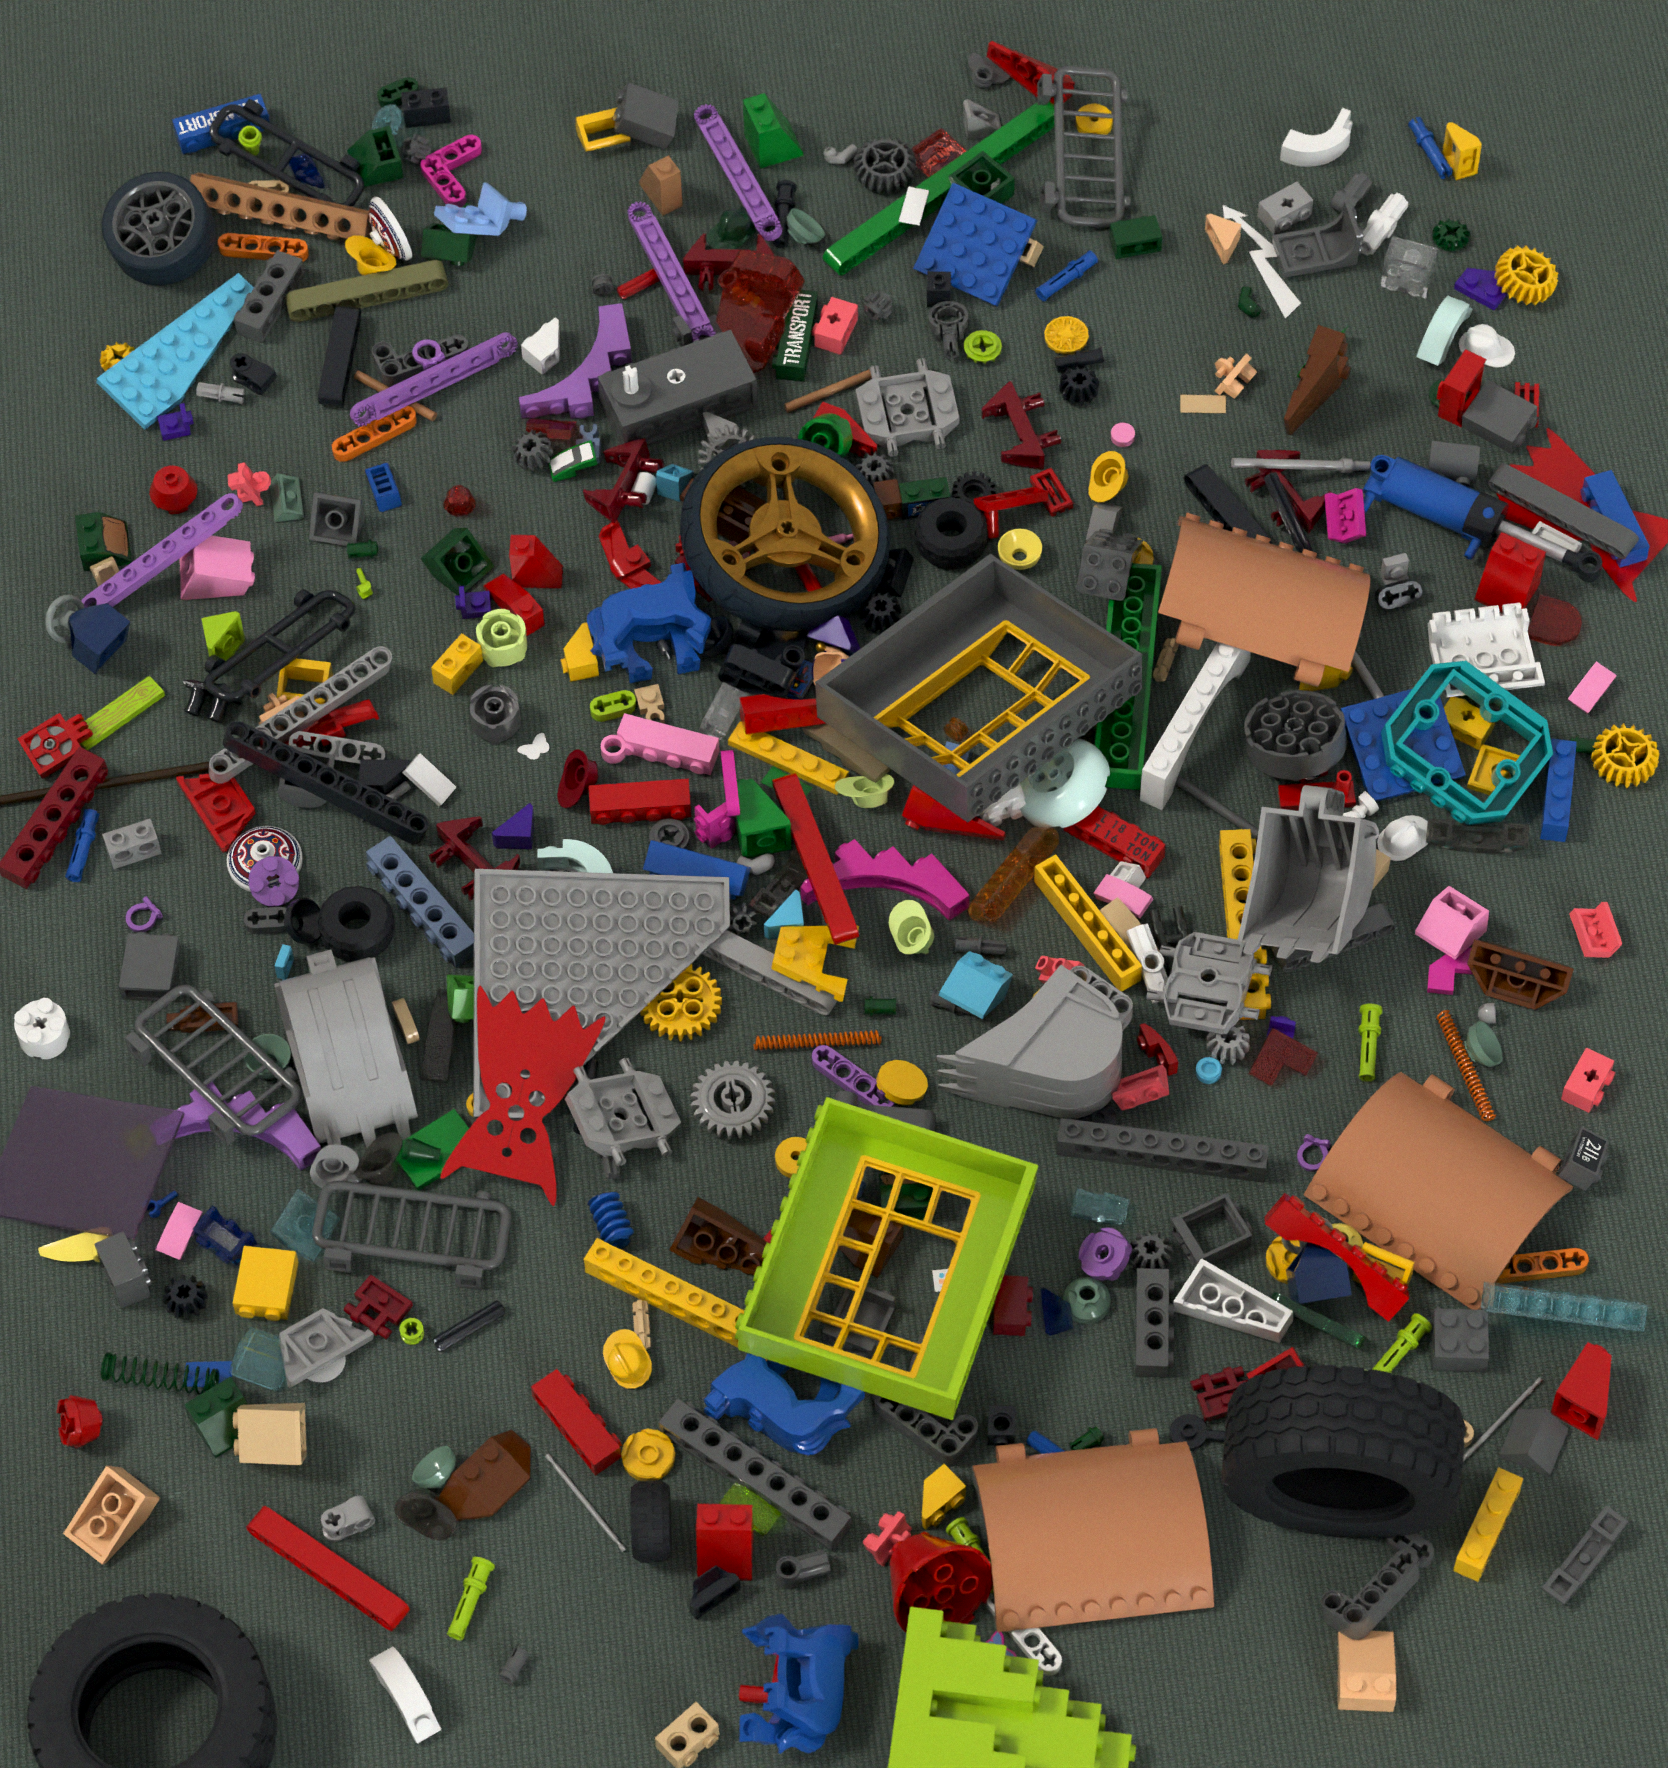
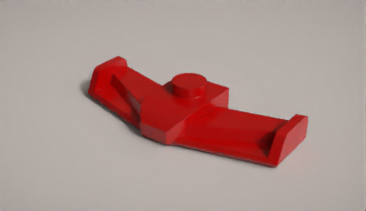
M618 520L602 528L598 537L609 562L610 571L617 580L624 583L630 589L638 588L645 584L654 585L662 583L645 570L651 567V561L637 544L629 549Z
M370 699L332 710L304 729L303 732L343 738L346 736L343 727L372 718L378 720L379 716ZM299 735L298 739H293V744L302 748V746H308L313 743L316 737L311 736L310 742L303 740V735ZM327 739L321 740L323 746L331 744Z

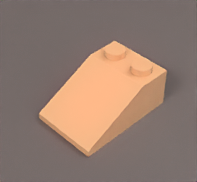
M106 1466L63 1534L98 1562L105 1565L147 1520L160 1497L123 1468Z
M1338 1631V1710L1393 1712L1396 1703L1394 1633L1370 1631L1363 1639L1353 1640Z

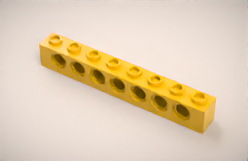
M1250 829L1220 830L1219 851L1227 938L1238 939L1240 923L1242 922L1246 904L1239 901H1246L1254 866L1253 854L1256 853V839H1251ZM1240 856L1243 857V859H1236L1235 857ZM1243 878L1245 881H1238L1237 879ZM1260 947L1253 954L1254 959H1257V963L1267 964L1266 949ZM1255 973L1252 974L1248 989H1253L1256 992L1250 993L1247 991L1244 1006L1259 1009L1258 1019H1265L1266 1010L1271 1009V996L1265 992V987L1269 986V976ZM1242 1017V1018H1240L1239 1020H1253V1019H1251V1018H1246V1017Z
M596 1238L584 1258L585 1273L642 1301H647L648 1304L738 1348V1340L735 1339L737 1331L735 1326L739 1314H744L745 1310Z

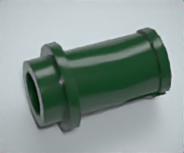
M369 539L368 542L347 543L348 558L370 556L372 559L374 556H378L377 541Z
M1577 734L1575 737H1570V741H1577L1576 752L1592 754L1594 750H1597L1593 748L1594 743L1601 742L1595 739L1581 738Z
M870 996V999H865L864 1013L870 1014V1017L873 1014L896 1015V998L873 999V996Z
M1096 1426L1093 1428L1089 1427L1087 1428L1088 1432L1070 1442L1069 1447L1073 1451L1091 1449L1096 1445L1101 1446V1442L1105 1440L1103 1434Z

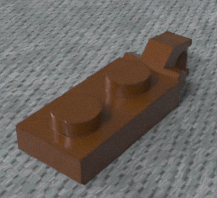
M215 1003L214 1005L239 1028L237 1003ZM192 1005L186 1006V1009L180 1010V1013L166 1014L167 1024ZM199 1006L168 1030H181L184 1033H192L212 1019V1017ZM216 1021L203 1032L225 1029Z

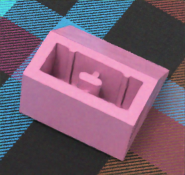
M1448 886L1432 900L1416 928L1415 934L1453 959H1457L1473 944L1474 939L1478 940L1487 932L1489 910Z

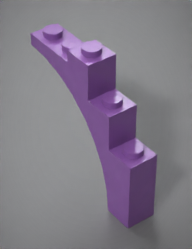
M622 303L599 306L600 322L595 343L584 362L570 376L543 391L519 397L522 419L550 414L557 415L563 412H569L570 419H583L588 416H594L591 392H599L598 376L611 371L610 366L632 363L631 347Z
M213 1082L207 1085L217 1097L220 1098L222 1096ZM194 1089L193 1092L189 1093L191 1104L181 1106L175 1113L167 1118L157 1120L150 1127L152 1138L159 1147L179 1137L211 1131L208 1116L217 1110ZM249 1090L244 1094L236 1095L229 1103L226 1100L223 1102L237 1114L256 1098ZM258 1103L240 1118L247 1125H255L282 1104L274 1105L269 1112L265 1113ZM292 1109L264 1132L253 1135L275 1146L287 1155L300 1171L312 1165L318 1152L321 1150V1146L295 1109ZM236 1128L233 1129L234 1132L241 1133Z

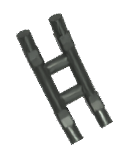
M1182 906L1172 908L1177 934L1165 936L1160 911H1149L1152 933L1159 949L1161 945L1169 947V945L1178 944L1181 939L1190 935ZM1163 956L1167 974L1170 976L1174 958ZM1207 974L1202 977L1203 981L1210 982Z

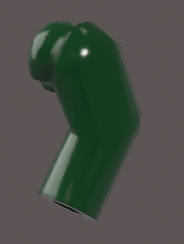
M1244 286L1241 288L1238 308L1248 316L1258 317L1261 313V307L1251 299L1253 290L1250 287Z

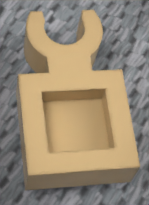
M655 684L634 689L640 715L646 714V719L648 720L658 718L660 723L665 724L664 713L661 711L664 709V702L659 685Z

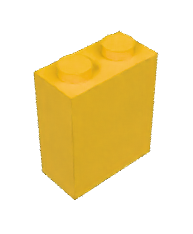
M244 1246L233 1298L235 1314L244 1318H253L254 1316L265 1317L270 1321L288 1320L299 1264L296 1251Z

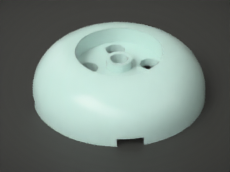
M1077 738L1068 748L1060 751L1051 761L1039 767L1033 775H1029L1020 782L1026 802L1020 808L1023 816L1031 824L1042 829H1049V827L1055 826L1065 828L1084 819L1098 806L1106 793L1105 785L1107 777L1110 776V770L1105 756L1090 742Z

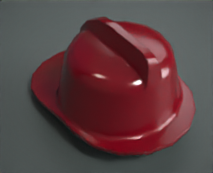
M580 749L573 750L565 761L564 771L557 792L558 802L563 808L574 806L581 795L589 792V785H596L597 763L589 760L585 752Z

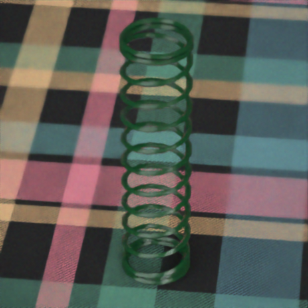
M109 1352L105 1353L101 1364L100 1374L102 1381H107L112 1376L115 1383L122 1378L123 1382L128 1384L133 1379L135 1386H138L143 1380L145 1387H149L154 1383L156 1389H159L164 1383L167 1391L174 1385L177 1392H180L185 1386L188 1394L195 1388L198 1395L202 1394L204 1390L207 1391L219 1384V1370L215 1368L212 1369L211 1373L210 1368H207L205 1384L199 1393L197 1388L199 1366L196 1368L194 1384L191 1390L188 1391V1364L185 1368L183 1384L179 1390L177 1389L176 1382L179 1370L178 1363L175 1365L174 1379L169 1388L166 1385L168 1361L165 1362L163 1379L159 1386L156 1385L158 1360L154 1362L153 1376L148 1385L145 1381L148 1364L147 1358L144 1360L143 1374L138 1383L135 1381L137 1357H134L132 1374L128 1382L125 1381L124 1376L127 1363L126 1355L123 1357L122 1371L118 1380H115L114 1377L116 1353L113 1355Z

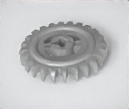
M737 1060L734 1061L733 1065H730L728 1061H724V1067L714 1064V1071L706 1069V1076H698L699 1083L693 1085L695 1092L690 1095L693 1101L691 1109H697L694 1112V1118L698 1119L701 1117V1127L709 1123L707 1127L708 1133L717 1128V1136L720 1137L725 1130L730 1140L733 1131H736L739 1139H741L742 1130L745 1129L749 1136H751V1126L756 1127L760 1131L761 1124L759 1120L767 1124L768 1116L765 1113L773 1115V1108L771 1106L776 1104L773 1098L775 1090L771 1088L772 1081L765 1080L766 1073H758L757 1066L749 1069L748 1062L739 1066V1061ZM735 1083L744 1085L752 1095V1101L746 1109L743 1089L736 1086ZM726 1085L721 1093L723 1109L721 1111L714 1102V1096L720 1087ZM730 1085L732 1086L733 1100H735L736 1112L734 1111L733 1102H731Z

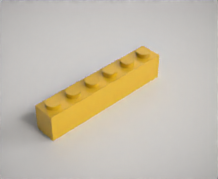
M1055 854L1036 865L1034 882L1113 985L1122 992L1140 982L1142 976L1141 963L1058 856Z

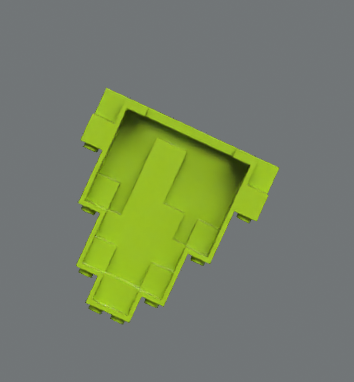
M910 1607L888 1768H1128L1129 1761H1135L1136 1745L1131 1744V1734L1104 1731L1106 1714H1101L1102 1704L1068 1700L1069 1690L1042 1687L1044 1670L1039 1669L1038 1659L1006 1655V1645L980 1642L981 1636L976 1635V1625L943 1621V1611Z

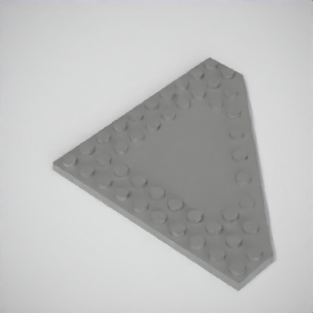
M475 869L473 1119H477L490 1108V1102L484 1091L478 1060L477 991L479 986H482L493 1007L498 1005L513 990L523 1014L528 1012L540 999L544 998L553 1021L559 1019L571 1006H575L583 1029H586L596 1020L605 1016V1023L583 1064L584 1066L729 929V877ZM524 1069L520 1075L523 1079H528L530 1072ZM500 1083L496 1087V1093L501 1098H508L512 1094V1087L508 1083ZM533 1091L529 1095V1102L533 1106H541L545 1101V1096L540 1091ZM518 1105L511 1106L508 1110V1116L511 1120H521L524 1117V1110Z

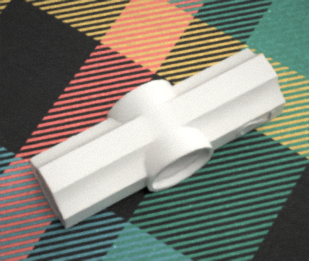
M1399 193L1391 194L1380 210H1375L1372 213L1367 227L1363 231V240L1360 241L1361 253L1365 255L1374 254L1385 237H1391L1399 218L1408 208V201H1406L1403 195Z
M1148 923L1127 930L1126 933L1134 955L1142 965V977L1147 990L1152 989L1163 992L1168 977L1163 966V956L1157 950ZM1145 958L1154 960L1155 969H1149L1145 965ZM1151 1000V1001H1152V1004H1153V1003L1160 1002V1001Z

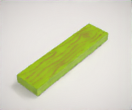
M150 676L146 677L85 720L93 735L80 743L81 747L87 751L163 698L165 696L164 690Z

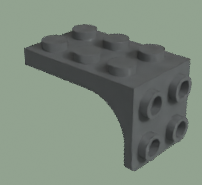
M1349 201L1343 203L1341 214L1327 225L1272 235V243L1284 278L1357 265L1358 255H1361L1360 241L1363 240V230L1361 226L1358 227L1357 213L1355 208H1351Z
M1108 529L1095 531L1084 544L1077 591L1098 597L1123 600L1126 595L1131 567L1135 557L1142 550L1143 540L1137 539L1138 536L1134 534L1114 535V531Z

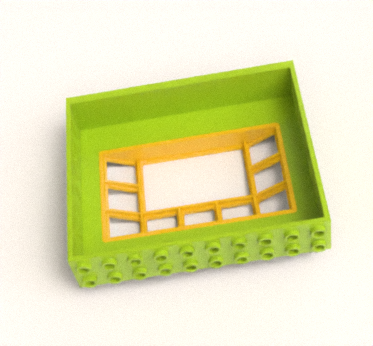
M826 1097L824 1105H818L814 1117V1120H816L814 1128L810 1127L806 1137V1149L800 1152L797 1166H799L797 1174L793 1173L788 1186L790 1189L788 1197L784 1196L780 1206V1218L774 1221L771 1235H773L771 1242L766 1243L762 1258H764L762 1267L758 1266L753 1278L755 1282L753 1290L749 1289L746 1295L744 1314L740 1313L735 1326V1329H737L735 1339L738 1340V1350L953 1420L1032 1197L1038 1165ZM867 1166L894 1174L896 1177L886 1208L857 1200ZM905 1178L933 1187L924 1220H918L894 1211ZM942 1191L971 1200L964 1226L960 1233L932 1224ZM853 1209L882 1218L872 1245L843 1236ZM890 1221L957 1242L921 1344L854 1323ZM839 1246H845L869 1255L859 1282L830 1273ZM828 1282L855 1291L845 1319L816 1310L825 1283ZM811 1320H817L841 1328L833 1347L804 1338ZM850 1332L879 1341L872 1359L842 1350ZM890 1344L917 1353L910 1372L880 1363L887 1345Z

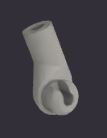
M851 144L842 152H836L834 147H828L824 150L825 160L830 164H845L857 155L858 148Z
M769 853L753 860L740 856L737 863L751 867L750 873L760 875L773 867L775 858Z

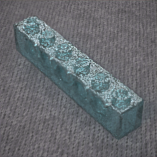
M1484 1282L1481 1309L1487 1312L1644 1332L1648 1305L1639 1301Z

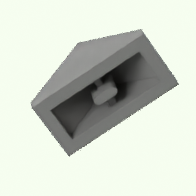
M968 99L963 101V124L967 140L988 137L1001 128L998 114Z
M703 412V426L706 435L711 433L714 437L717 436L715 432L717 427L721 430V433H725L724 425H728L730 432H732L734 425H737L710 412ZM736 439L723 440L716 446L728 448Z
M1098 502L1092 510L1086 542L1099 529H1108L1115 532L1122 507Z

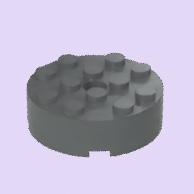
M1285 691L1280 693V697L1271 700L1265 698L1250 710L1244 723L1248 758L1258 770L1269 777L1299 781L1322 774L1335 767L1343 757L1347 746L1343 711L1341 712L1337 708L1336 702L1329 697L1312 691Z

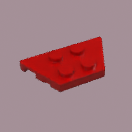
M200 774L199 778L184 779V776L177 777V784L222 853L226 852L256 814L250 800L234 777L224 783L213 782L209 774Z

